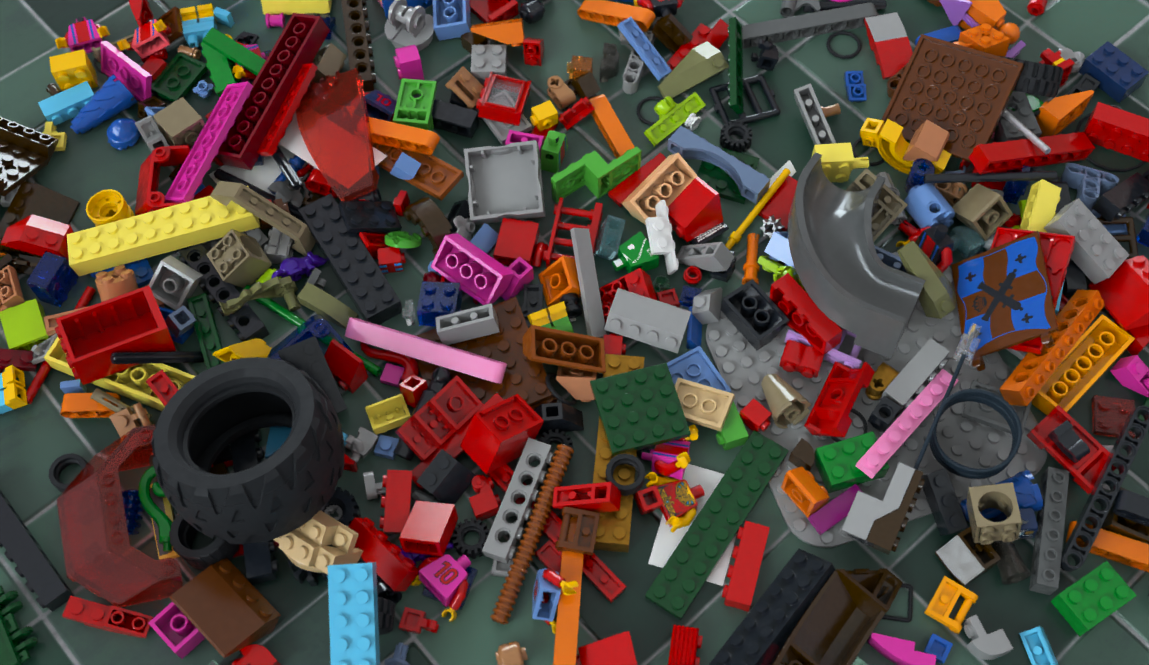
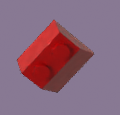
M333 338L324 357L334 380L338 382V386L342 390H348L353 394L368 378L367 371L362 359Z

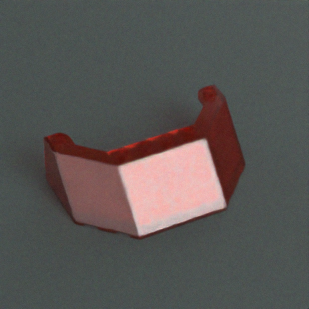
M155 425L133 428L94 455L57 498L67 578L74 582L76 581L84 586L85 589L99 597L101 596L116 607H125L167 598L183 586L180 565L177 560L173 558L154 560L132 547L129 541L118 471L150 466L149 458L153 455L151 439L153 430L156 429Z

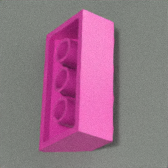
M458 233L445 235L431 264L432 269L482 305L493 304L508 288L514 272Z

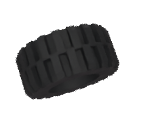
M999 56L1024 63V68L1013 89L1014 91L1051 98L1057 96L1064 72L1062 67Z

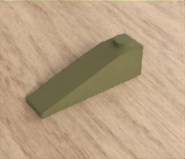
M706 41L693 48L657 87L663 98L666 96L674 98L722 73L729 66L721 51Z
M911 241L897 250L906 272L926 280L919 296V301L926 317L941 319L953 311L956 306V294L950 281L914 241Z

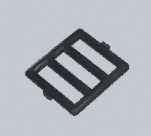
M760 74L744 78L743 88L756 114L747 117L745 112L738 114L739 119H735L737 123L740 124V121H742L744 125L780 115L781 111L775 100V93L773 89L770 90L765 77ZM730 82L709 89L715 104V112L719 113L724 125H728L730 120L718 92L727 90L730 97L728 90ZM760 83L772 110L762 112L750 84Z

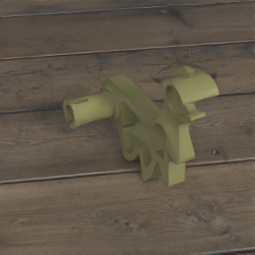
M277 276L262 284L256 282L249 290H242L238 298L230 299L226 303L219 302L225 316L240 309L247 301L258 298L283 297L289 307V311L292 312L301 308L295 295L298 288L290 276L281 279Z

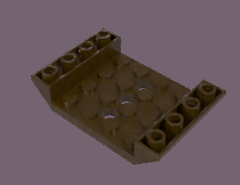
M0 116V195L6 196L47 166L58 144V139Z

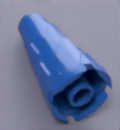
M111 75L71 121L72 125L70 127L77 135L79 133L83 135L90 129L97 127L138 102L136 99L131 101L134 96L120 80L113 81L116 78L115 75Z
M1021 471L1010 478L996 483L1013 482L1019 509L1032 508L1034 511L1042 509V495L1038 484L1030 482V480L1035 479L1030 471ZM966 498L964 500H961V503L959 504L961 506L965 520L968 521L969 516L966 506ZM988 508L980 513L987 519L995 518L1002 511Z

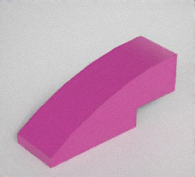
M871 633L867 639V643L878 653L896 665L936 664V655L914 651L915 642L877 633Z

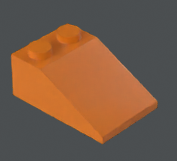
M522 18L475 24L470 28L473 33L507 45L511 44L512 47L521 46L523 39H525Z
M1088 90L1055 97L1050 102L1046 101L1039 109L1040 113L1035 117L1042 132L1041 136L1057 135L1081 116L1094 91Z

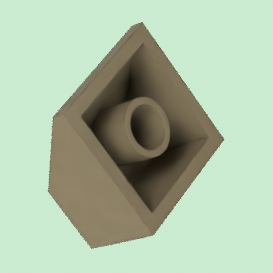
M332 43L319 49L312 62L318 68L311 82L322 86L328 83L332 84L338 77L336 75L337 72L345 65L344 60L347 56Z

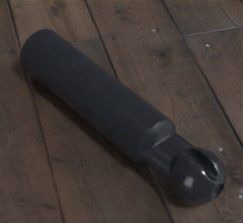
M438 367L432 372V380L427 390H423L411 416L450 382L451 374L448 369ZM401 438L393 451L395 455L411 461L415 454Z

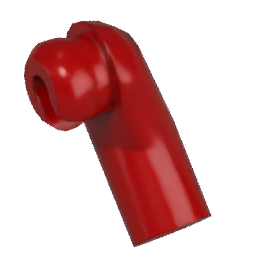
M543 242L536 244L531 265L541 266L544 250H548L547 244Z

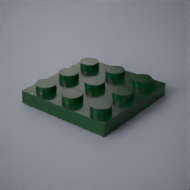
M720 147L724 152L735 156L739 161L750 165L754 170L757 169L760 158ZM701 162L697 176L717 191L720 198L741 204L745 203L746 198L741 195L738 186L728 173L712 163Z

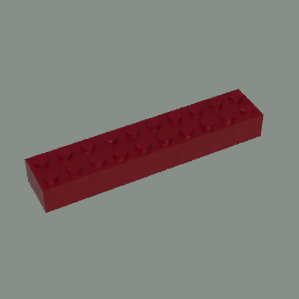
M292 14L255 78L250 91L251 94L245 100L242 111L235 118V124L229 129L226 140L219 148V153L216 157L224 165L252 170L260 156L257 151L302 64L313 62L330 31L321 16Z

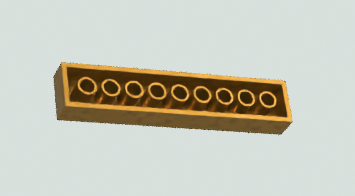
M605 354L606 372L603 374V378L644 368L645 357ZM600 415L593 483L606 482L607 464L612 458L617 456H612ZM637 450L630 451V452H626V453H622V454H630V455H634V456L636 457V455H637ZM626 464L617 466L613 472L614 480L621 485L633 484L635 468ZM621 495L620 511L600 513L594 550L629 552L633 495Z

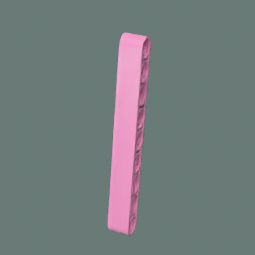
M349 317L345 337L491 382H503L507 364L498 360L353 317Z

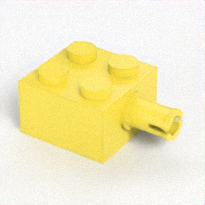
M851 143L814 145L812 156L815 152L822 154V169L830 182L842 183L848 181L853 169L869 168L868 157L854 158Z

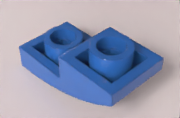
M845 71L844 77L848 101H867L863 71Z

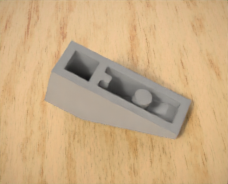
M723 242L682 246L676 256L681 264L696 266L711 272L727 271L735 257Z

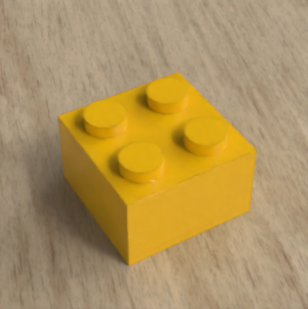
M84 49L49 57L51 73L62 91L85 81L88 82L91 88L98 87L96 71Z

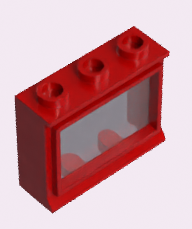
M491 71L489 78H485L484 88L481 89V99L478 98L476 109H479L478 117L519 126L524 106L530 94L531 80L526 82L493 74Z

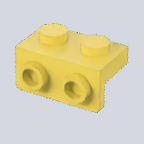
M398 394L365 407L372 429L376 435L402 426L411 417L403 394Z

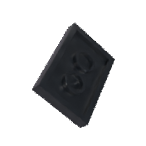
M391 201L339 202L338 207L348 233H390L401 231L402 227Z

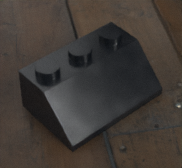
M753 279L722 299L720 310L756 351L771 342L790 321Z

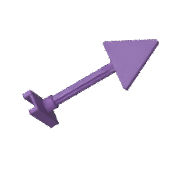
M940 0L953 26H958L961 20H964L971 28L980 25L967 14V11L973 4L971 1ZM1021 40L1011 49L1008 48L1006 57L1015 58L1026 44Z

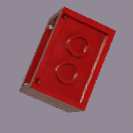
M516 394L475 413L460 447L485 474H488L519 458L528 438L535 440L544 420L519 394Z

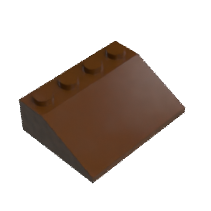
M228 558L210 565L170 596L172 602L223 658L272 633L281 616Z

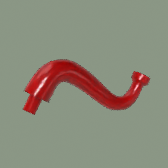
M360 342L361 350L366 356L402 365L404 372L400 378L401 382L411 374L418 376V363L414 358L390 350L373 349L367 343Z

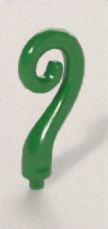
M153 465L143 473L139 482L138 494L144 509L158 525L159 544H163V552H171L172 545L170 544L169 531L171 530L172 521L153 502L150 495L151 482L157 476ZM154 482L152 485L154 494L159 497H166L159 483Z

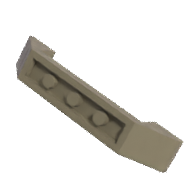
M219 181L210 197L225 206L232 200L295 240L291 248L304 256H307L309 251L311 252L316 243L307 224L242 183Z

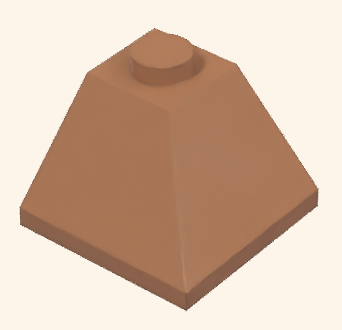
M558 366L556 380L576 400L581 402L595 400L590 381L597 379V372Z

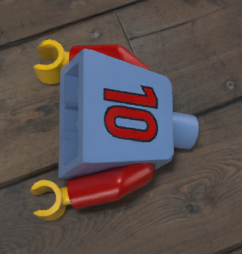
M544 568L537 571L532 594V619L544 620L548 625H552V631L555 634V613L561 588L564 595L577 594L573 588L579 585L577 581L565 582V578L560 576L557 571Z

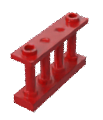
M560 197L558 204L554 206L555 220L548 250H544L543 261H546V268L551 265L552 260L556 261L564 255L554 253L555 245L573 247L571 239L557 237L559 229L568 231L572 228L589 229L594 256L603 215V203L596 202L595 208L589 211L564 207L563 197ZM562 214L589 218L592 222L591 225L588 224L587 226L561 222ZM564 255V256H567V257H570V258H574V259H575V256Z

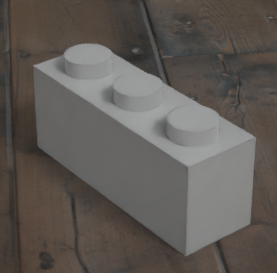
M492 303L435 317L437 334L444 345H451L500 332L498 316Z

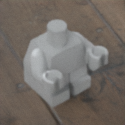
M363 427L359 428L357 438L349 435L346 439L347 444L345 447L352 450L353 455L351 459L355 463L359 461L360 457L364 459L373 450L378 441V435Z

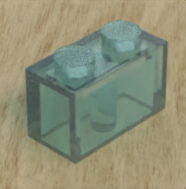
M608 214L601 226L595 256L610 261L613 260L619 250L626 220Z

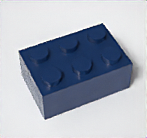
M1109 41L1089 55L1079 70V73L1083 76L1086 73L1101 82L1099 88L1118 103L1137 90L1149 74L1146 69Z

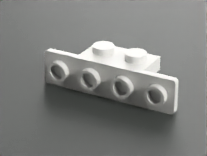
M660 200L655 206L657 217H648L645 222L651 255H664L667 274L672 275L678 270L679 261L675 255V242L671 234L672 225L669 223L668 218L669 208L666 206L665 200Z

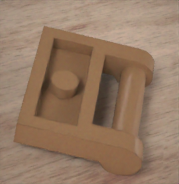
M464 66L445 85L467 105L468 109H472L477 104L478 98L481 99V89L484 88Z

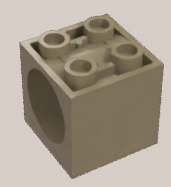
M183 97L153 115L160 132L171 146L189 145L190 150L205 125L202 117Z
M231 229L206 254L223 281L242 288L246 285L251 286L272 265L255 238Z
M1013 482L969 487L966 506L974 543L987 545L993 543V541L1012 542L1018 539L1022 519ZM988 508L998 509L1007 516V519L1002 522H992L985 519L980 512Z

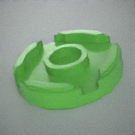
M394 231L385 235L384 242L386 245L395 248H416L422 244V237L417 233L408 235L409 232Z

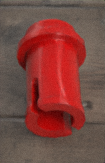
M904 220L898 227L899 230L908 236H911L920 229L914 227L907 220Z

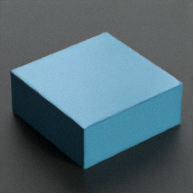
M219 7L213 10L217 23L232 28L235 23L231 12Z

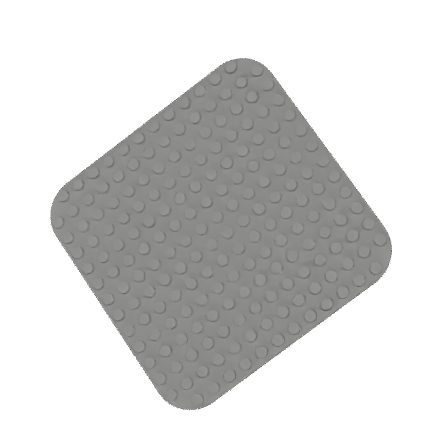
M898 252L892 253V254H894V255L900 257L899 254H898ZM949 266L943 274L950 281L955 292L953 273ZM918 299L912 317L892 358H887L862 347L857 359L862 361L859 369L862 368L864 362H868L872 369L876 371L880 364L885 362L898 372H901L929 338H932L950 351L947 356L949 361L943 369L953 376L964 351L957 300L955 309L943 318L938 319L926 317ZM720 311V322L707 325L706 344L719 374L732 390L731 393L735 395L734 403L739 415L740 411L753 398L770 411L761 387L763 378L768 374L780 376L811 404V407H808L810 410L809 414L796 425L788 424V428L785 429L779 428L774 423L771 415L770 426L765 431L761 430L759 432L789 450L786 458L768 484L786 525L798 539L815 547L831 548L854 541L841 534L847 517L819 535L804 513L781 488L786 472L798 468L789 462L788 459L802 438L812 446L814 453L816 448L836 442L830 436L812 435L804 426L834 364L823 359L817 378H806L801 373L795 371L787 372L779 365L786 346L784 341L789 329L792 330L789 326L786 325L771 342L756 351L725 314ZM846 334L838 351L850 355L854 347L855 338ZM998 351L982 356L986 367L982 371H978L977 368L973 367L972 360L967 362L965 359L957 377L959 381L952 389L950 395L960 390L970 389L973 380L1000 389L1011 374ZM938 368L936 370V373H939L941 369ZM861 388L852 409L857 410L864 416L868 426L867 433L873 431L878 440L884 432L875 429L868 422V419L881 399L872 400L868 398L865 394L866 388ZM942 401L887 462L890 468L885 477L858 485L863 493L883 501L898 463L900 462L914 468ZM966 402L954 404L942 414L937 425V440L941 449L952 460L967 467L982 469L994 467L1008 458L1012 447V434L963 418L962 414ZM904 408L900 413H898L893 422L903 413V411L906 408ZM1029 410L1020 447L1008 466L1000 473L984 479H969L955 475L947 470L959 503L967 498L969 487L993 485L1025 470L1030 471L1034 477L1042 469L1048 452L1044 448L1041 450L1026 436L1038 425L1031 410ZM850 412L849 417L852 423L846 436L837 437L838 439L845 440L864 433V424L859 416ZM880 413L881 417L887 418L885 414ZM744 424V426H745V428H746V430H747V433H748V435H749V437H750V435L752 434L753 431L750 430V429ZM930 442L918 468L919 471L924 472L923 475L944 469L935 459L930 448ZM814 462L810 472L813 474L818 485L825 488ZM849 488L829 493L828 496L830 498L827 504ZM923 488L920 494H914V498L917 501L912 513H906L905 517L909 518L908 522L932 514Z

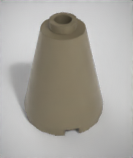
M768 374L763 378L761 387L776 426L785 429L788 428V424L796 425L804 420L810 412L808 409L809 406L811 407L809 401L777 374Z

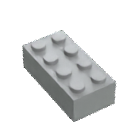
M1079 198L1065 205L1044 227L1048 233L1075 236L1071 259L1093 284L1108 279L1129 256L1128 252Z

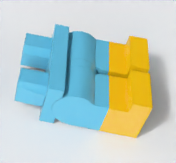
M212 3L197 6V11L195 6L180 9L183 34L191 48H198L199 43L203 42V38L212 27L217 30V21L213 13Z
M13 365L6 367L5 372L0 373V414L27 405L26 389H24L26 387L24 372Z

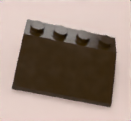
M23 182L0 222V251L18 257L21 254L45 258L1 245L7 227L32 214L70 225L80 202L42 185Z

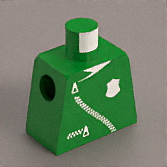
M640 231L618 247V259L612 261V265L615 271L626 268L628 273L639 268L648 271L659 267V256L651 255L650 244Z

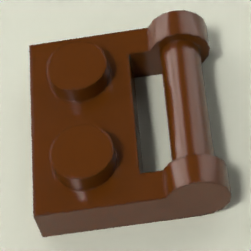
M563 507L559 541L556 542L555 549L593 556L600 513ZM575 517L578 519L574 542L571 543L567 542L571 518Z

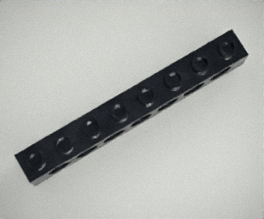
M202 243L175 250V254L177 252L180 253L179 259L186 265L188 264L192 269L203 275L199 286L203 291L208 290L209 294L207 295L213 304L217 302L219 305L217 309L224 317L225 315L219 302L226 303L230 299L238 298L240 296L239 291L233 284L222 280L206 255L208 251ZM247 302L237 312L227 316L229 318L227 323L233 330L236 328L239 331L237 336L242 342L254 338L263 339L269 335L265 325Z

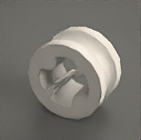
M695 113L690 114L685 122V126L690 127V130L694 131L699 126L701 117H696Z

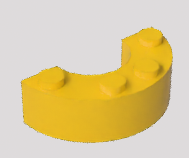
M887 119L878 136L877 149L881 157L890 166L915 177H923L924 174H940L944 171L951 156L944 149L938 161H904L903 156L909 146V143L902 134L904 127Z

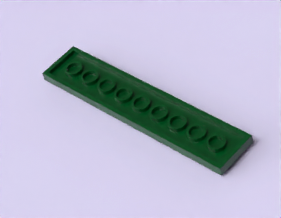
M755 430L752 432L645 594V598L682 620L734 539L739 527L743 525L789 452L788 449Z

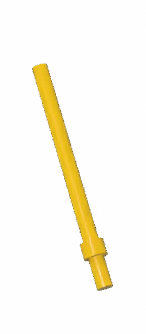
M785 168L738 229L731 233L729 240L725 244L729 250H731L734 244H738L742 239V234L791 173L789 169Z

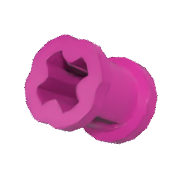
M266 13L265 19L268 29L277 26L285 28L284 13H280V15Z

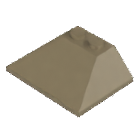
M866 168L846 191L865 190L874 184L877 177ZM885 184L872 216L873 242L908 206Z

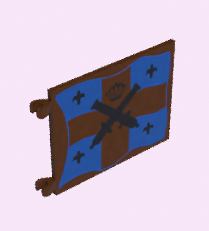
M1038 231L951 265L964 349L972 327H976L974 339L965 358L967 362L972 360L974 368H977L978 371L986 368L982 356L1041 337V342L1045 344L1046 348L1055 345L1051 333L1059 329Z

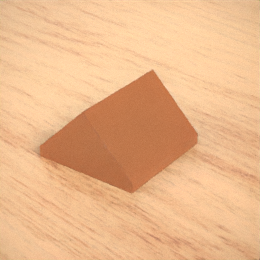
M926 119L915 131L903 156V160L938 161L950 136L949 132Z

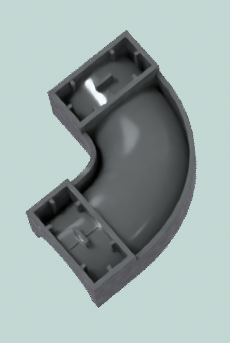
M815 152L798 179L788 215V242L794 267L802 285L816 306L833 322L856 335L855 345L891 359L912 317L926 280L887 266L880 260L875 250L871 222L886 178L878 176L872 186L862 191L853 192L840 189L827 179L821 165L822 154Z

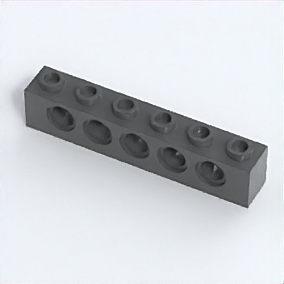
M1048 467L1041 475L1040 492L1043 507L1037 511L1036 521L1038 530L1034 538L1030 591L1052 595L1059 587L1070 471Z

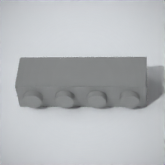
M811 83L795 89V101L814 145L836 143Z
M929 338L884 390L880 399L885 396L901 406L900 413L913 402L914 399L912 398L915 395H919L926 387L924 384L927 381L931 382L938 374L936 370L938 368L942 370L949 361L947 356L950 351L932 338Z

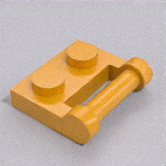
M944 576L924 613L947 626L952 632L959 634L962 630L961 625L972 604L976 603L978 596ZM961 595L964 601L956 617L952 620L948 616Z

